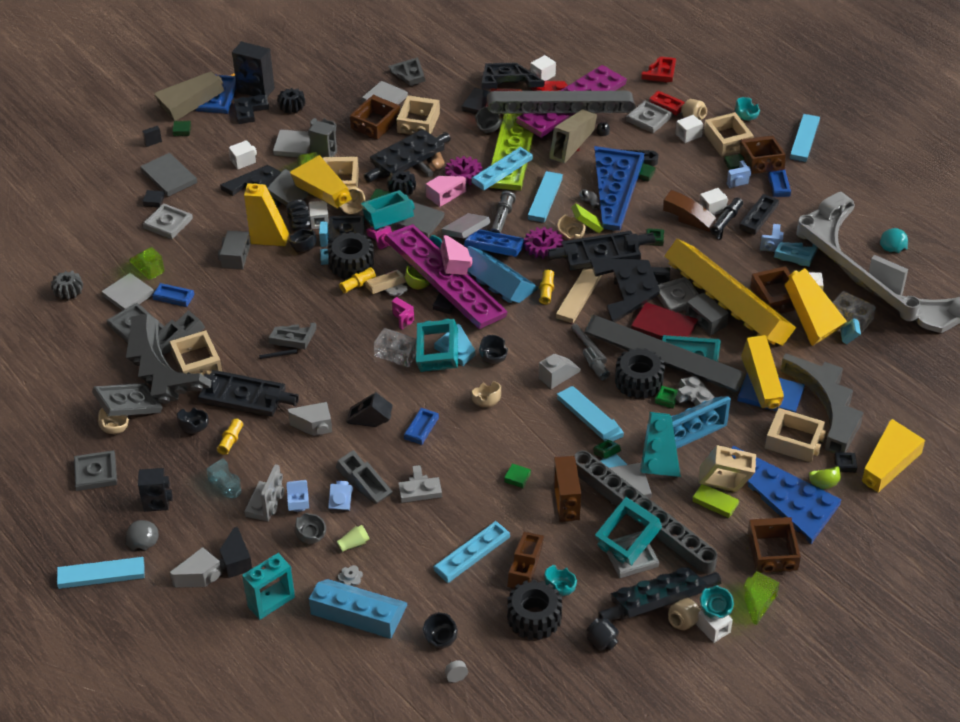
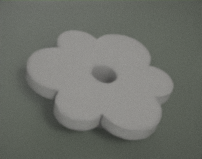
M400 284L386 289V292L391 296H400L408 288Z
M357 566L345 567L342 569V573L338 575V580L347 585H359L363 573L359 571Z

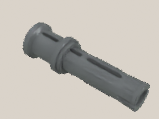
M504 191L500 195L501 200L497 204V214L490 229L491 232L501 233L506 217L512 211V204L515 202L516 196L510 191Z

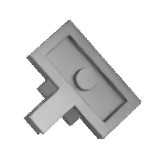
M696 376L680 379V389H678V393L675 396L679 403L691 400L696 406L704 401L715 398Z
M421 465L412 466L413 477H409V481L399 482L402 503L442 497L439 477L428 479L427 475L422 476Z

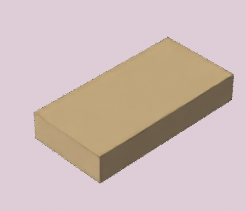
M395 270L367 280L365 284L366 288L375 294L406 281L405 276L399 270Z

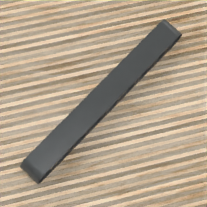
M492 91L486 97L488 110L495 114L578 113L581 110L591 113H630L635 109L634 98L629 91Z
M591 315L584 333L627 351L629 349L636 350V348L643 350L646 348L648 351H654L656 355L661 356L664 365L734 392L739 391L746 375L738 369L596 315Z
M583 450L575 453L578 477L618 507L624 498L627 497L658 517L662 523V528L655 536L701 573L710 574L715 571L717 552L714 548L592 454ZM631 517L633 520H635V521H636L638 524H640L642 527L646 528L645 525H643L642 523H640L639 521H637L636 519H634L633 517Z

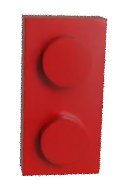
M657 91L649 98V102L672 112L676 116L682 111V106L685 103L661 91Z

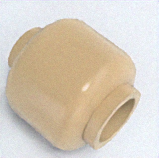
M688 99L681 109L684 118L694 115L699 120H702L707 114L705 103L695 99Z
M689 598L682 599L669 608V622L679 630H687L698 623L700 608L693 600Z

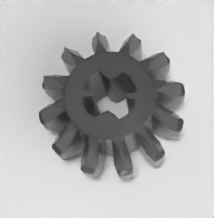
M65 270L64 273L58 272V276H53L51 288L55 297H60L61 300L65 298L69 300L71 297L76 298V295L81 294L83 281L79 273H74V271L67 272Z

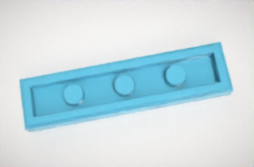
M803 114L790 159L807 162L820 117Z
M519 147L472 177V183L482 190H486L531 161L533 154Z
M545 172L528 213V220L545 223L563 179V174Z
M574 386L557 393V399L603 440L620 432L619 426Z
M497 521L493 522L434 566V571L449 583L509 539L510 532Z
M143 557L58 567L57 570L58 589L145 578Z

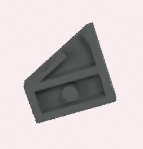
M418 57L389 66L392 74L410 86L425 82Z
M310 323V327L299 328V324L275 327L269 337V344L306 349L316 331V323Z

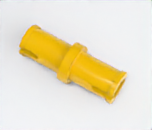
M369 267L359 274H353L352 278L339 284L341 291L347 293L356 287L360 288L365 281L376 277L375 271Z
M545 270L543 272L542 282L539 286L541 291L539 302L544 305L551 302V293L554 290V272L552 270Z
M233 419L228 429L223 432L222 440L217 447V451L220 454L227 455L232 445L237 442L238 434L243 427L241 420Z

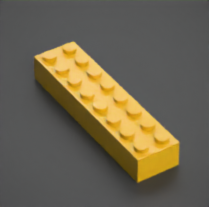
M676 239L664 257L669 260L668 264L681 270V274L687 279H692L696 287L703 288L707 296L718 300V304L722 308L732 311L731 315L738 320L744 321V325L748 329L758 332L757 336L766 335L768 342L775 345L777 343L783 346L796 329L793 324L694 246Z

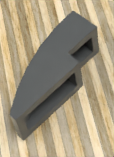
M188 310L178 321L171 320L158 332L162 354L171 352L170 341L201 332L205 326L200 319Z
M354 450L337 461L336 468L344 478L375 504L392 494V490L368 462L364 463Z

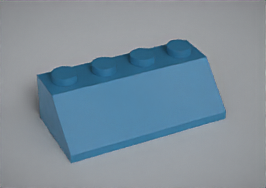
M468 246L469 256L472 257V266L468 268L467 274L477 277L475 279L477 282L489 285L488 289L496 294L501 293L503 295L501 298L505 301L520 303L539 288L489 253Z
M715 397L693 408H688L682 413L671 416L676 449L727 426L731 399L729 397Z
M330 579L318 582L309 598L311 615L390 639L407 607V602Z

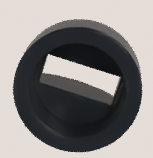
M600 122L597 125L596 133L599 136L609 135V124L607 122Z

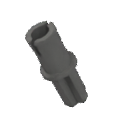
M592 347L583 349V355L589 363V368L595 371L600 380L607 379L610 376V372L604 366L602 358L596 355Z

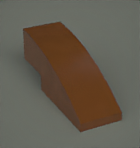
M670 190L664 199L663 211L679 216V222L710 232L711 226L718 220L702 205L676 191Z
M523 533L508 574L507 587L515 588L518 584L523 585L524 581L532 582L544 541L543 535Z

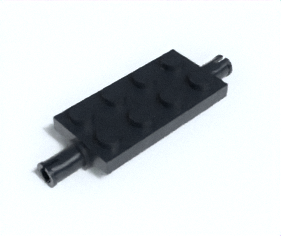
M422 129L370 156V162L375 165V168L364 173V179L371 183L379 177L390 176V173H395L396 170L405 171L436 153L445 150L444 144L451 140L450 135L447 132H443L434 137Z
M632 231L561 241V247L547 249V256L549 261L565 258L570 271L592 267L590 258L640 260L641 253L639 247L655 244V236L653 232L637 235V233L632 234Z
M212 370L210 375L204 374L205 377L212 380L211 388L202 389L198 396L200 403L273 417L280 403L296 406L299 401V394L285 392L286 387L283 383Z
M689 567L679 568L675 572L661 574L657 578L640 581L637 585L622 587L618 591L611 593L615 606L598 611V616L600 620L606 618L610 622L620 618L622 620L701 594L705 588L721 585V577L717 572L700 577Z

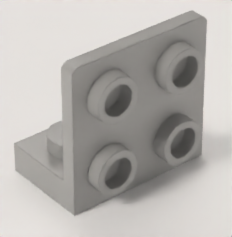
M274 465L267 482H258L244 511L245 517L269 522L271 515L276 513L278 500L282 499L284 495V487H282L283 475L280 473L279 465Z

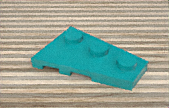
M663 335L662 341L718 362L720 339Z
M649 413L640 467L641 473L681 477L670 414Z

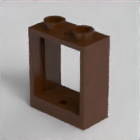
M372 95L350 115L351 129L378 140L397 123L400 105ZM373 112L384 117L377 124L366 120Z
M773 135L740 139V154L747 166L750 167L751 174L785 170L786 154ZM767 154H770V155H768V156L754 157V156H759V155H767Z
M786 266L752 274L750 288L757 297L779 314L795 310L789 294L771 297L765 286L783 282L785 285L789 280L788 276L791 273Z
M575 456L554 457L553 484L559 522L580 520L581 489Z
M792 518L750 519L747 533L756 573L799 570L801 555ZM786 538L789 555L761 557L757 539Z

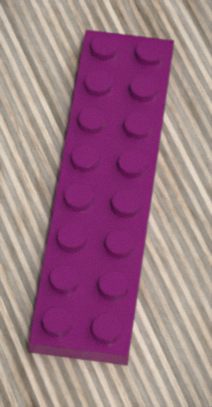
M601 65L560 91H616L626 85L627 79ZM523 113L516 117V123L542 138L553 131L555 126L576 113Z
M414 224L386 234L385 241L478 329L507 316L508 311L468 274L445 273L440 249Z

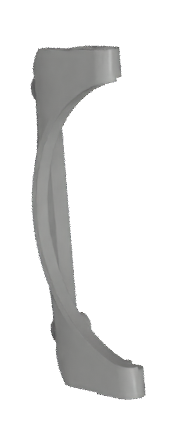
M838 192L821 202L816 211L799 217L796 232L798 237L808 239L833 259L856 284L884 299L897 309L902 319L906 321L915 320L919 326L939 333H943L960 323V297L928 300L918 299L915 296L895 294L841 252L838 242V231L855 206L854 201L843 192Z

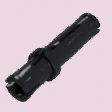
M736 197L730 205L724 208L722 215L710 228V232L713 235H720L729 221L736 217L738 210L743 206L742 199Z

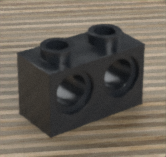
M164 468L140 469L138 473V489L144 512L169 510V502H172L173 495L172 489H168L170 488L169 476H165Z

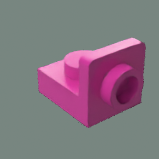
M384 226L378 229L371 227L366 229L367 235L376 240L379 249L390 246L385 241V236L392 232L391 227Z
M398 297L392 300L393 315L399 319V328L403 330L413 322L414 308Z

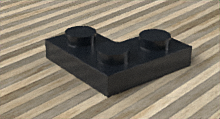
M267 95L234 99L239 124L255 122V111L269 110Z

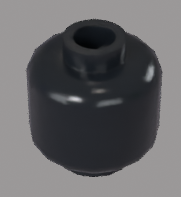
M599 618L595 619L586 629L588 641L599 651H603L606 648L612 650L619 642L616 639L619 635V630L606 618L601 620Z

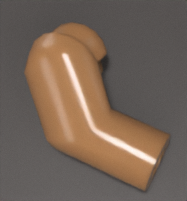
M440 152L433 155L434 160L428 165L433 172L436 169H441L445 164Z

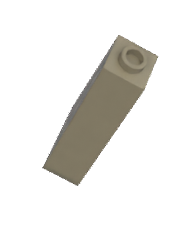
M210 71L158 91L154 95L159 106L174 121H177L224 91L222 87L223 81L219 75L216 76Z
M581 110L555 126L550 159L566 163L594 131L597 114Z

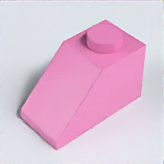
M438 176L426 183V197L439 207L466 192L465 177Z
M444 235L440 251L445 273L467 275L468 268L472 266V257L469 256L468 249L449 236Z

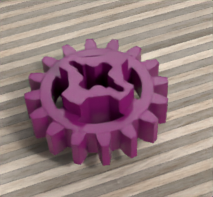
M462 156L461 159L459 157H456V160L450 159V163H446L445 167L446 176L465 177L466 184L468 183L469 185H472V177L482 172L481 162L477 163V159L472 160L471 157L467 159L465 156Z
M544 226L542 229L536 227V231L530 230V234L526 233V238H524L525 250L529 251V255L535 254V258L541 256L544 259L547 256V249L561 247V241H563L562 234H558V230L553 232L552 228L547 230Z

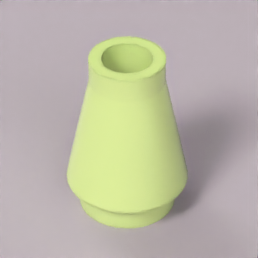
M362 525L355 526L339 539L337 544L341 551L344 552L366 544L369 536Z

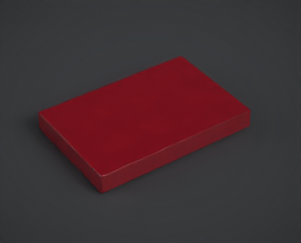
M647 302L631 325V329L659 340L663 339V335L690 337L697 325L698 319Z

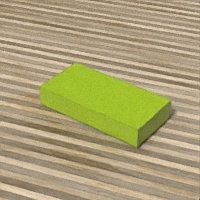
M576 203L571 207L578 221L597 233L603 230L598 217Z
M701 484L692 499V502L730 518L739 504L738 499Z

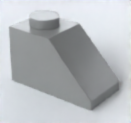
M552 354L539 362V379L550 389H553L581 371L570 359L557 354Z
M327 402L288 409L291 426L312 436L332 432Z
M203 547L170 572L174 587H206L211 582L216 581L222 574L220 561Z

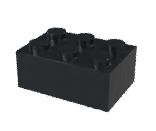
M241 41L232 51L237 92L251 96L267 95L268 97L275 89L270 48Z

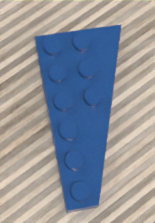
M594 146L603 229L620 231L644 161V153Z
M733 446V447L731 448V449H736V450L743 451V450H741V449H739V448H737V447H735V446ZM756 457L755 474L747 481L748 487L752 491H757L761 495V499L780 517H791L794 529L797 532L800 531L806 536V540L812 544L840 506L841 499Z

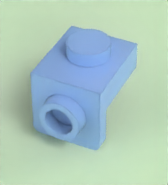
M740 161L739 168L728 170L727 185L729 188L749 183L751 169L744 161Z
M773 224L771 236H761V251H776L779 243L783 241V232H780V224Z
M307 481L287 482L288 510L301 512L309 509Z
M336 481V484H330L329 509L350 511L353 487L348 485L349 482Z

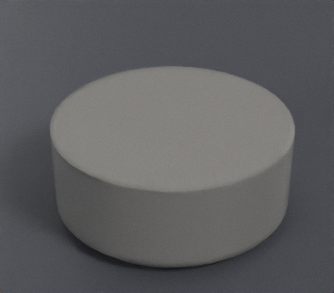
M453 661L446 666L444 673L448 681L458 682L467 676L468 669L463 661Z

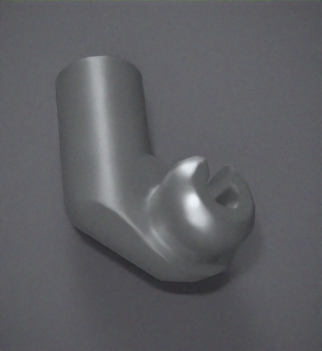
M586 189L580 191L579 196L582 201L591 204L593 210L600 208L598 197L594 192L587 191Z

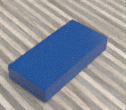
M786 171L768 172L767 175L773 197L791 196Z
M160 283L152 296L153 300L187 307L194 297V290Z
M420 408L404 433V439L422 445L439 419V413Z

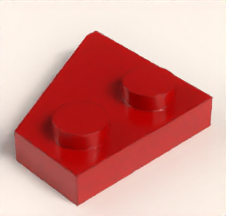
M660 56L655 63L649 66L647 72H642L641 79L673 82L676 58Z

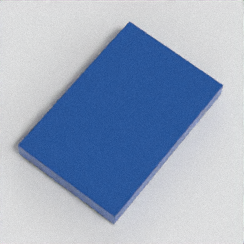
M219 75L223 81L222 87L224 91L203 105H200L196 108V111L228 114L236 91L235 76Z
M480 229L467 237L464 246L516 257L524 247V238Z
M747 373L738 395V401L761 407ZM779 378L784 398L781 406L770 410L778 411V408L796 413L805 384Z

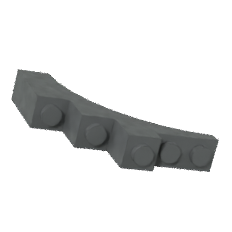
M149 314L132 316L126 359L139 366L138 377L145 380L147 384L152 385V397L160 403L168 404L170 401L178 400L179 394H185L187 391H202V389L211 388L212 380L200 373L185 374L176 372L168 365L159 345V321Z
M785 353L782 359L781 372L794 377L813 391L824 405L828 414L830 431L825 450L834 454L835 452L846 453L861 426L864 412L849 407L853 390L839 385L843 368L828 362H824L822 366Z

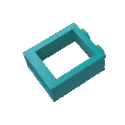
M400 190L361 203L365 220L374 229L414 217L413 210H415L413 201Z
M454 319L417 323L416 363L420 372L458 368V327ZM449 332V352L424 355V335Z
M625 497L595 534L600 549L604 552L610 551L622 564L626 562L632 566L661 530L662 525L658 517ZM626 513L646 526L628 550L607 538Z
M279 553L242 575L247 606L259 620L295 598L291 566ZM279 577L280 581L260 593L262 587Z

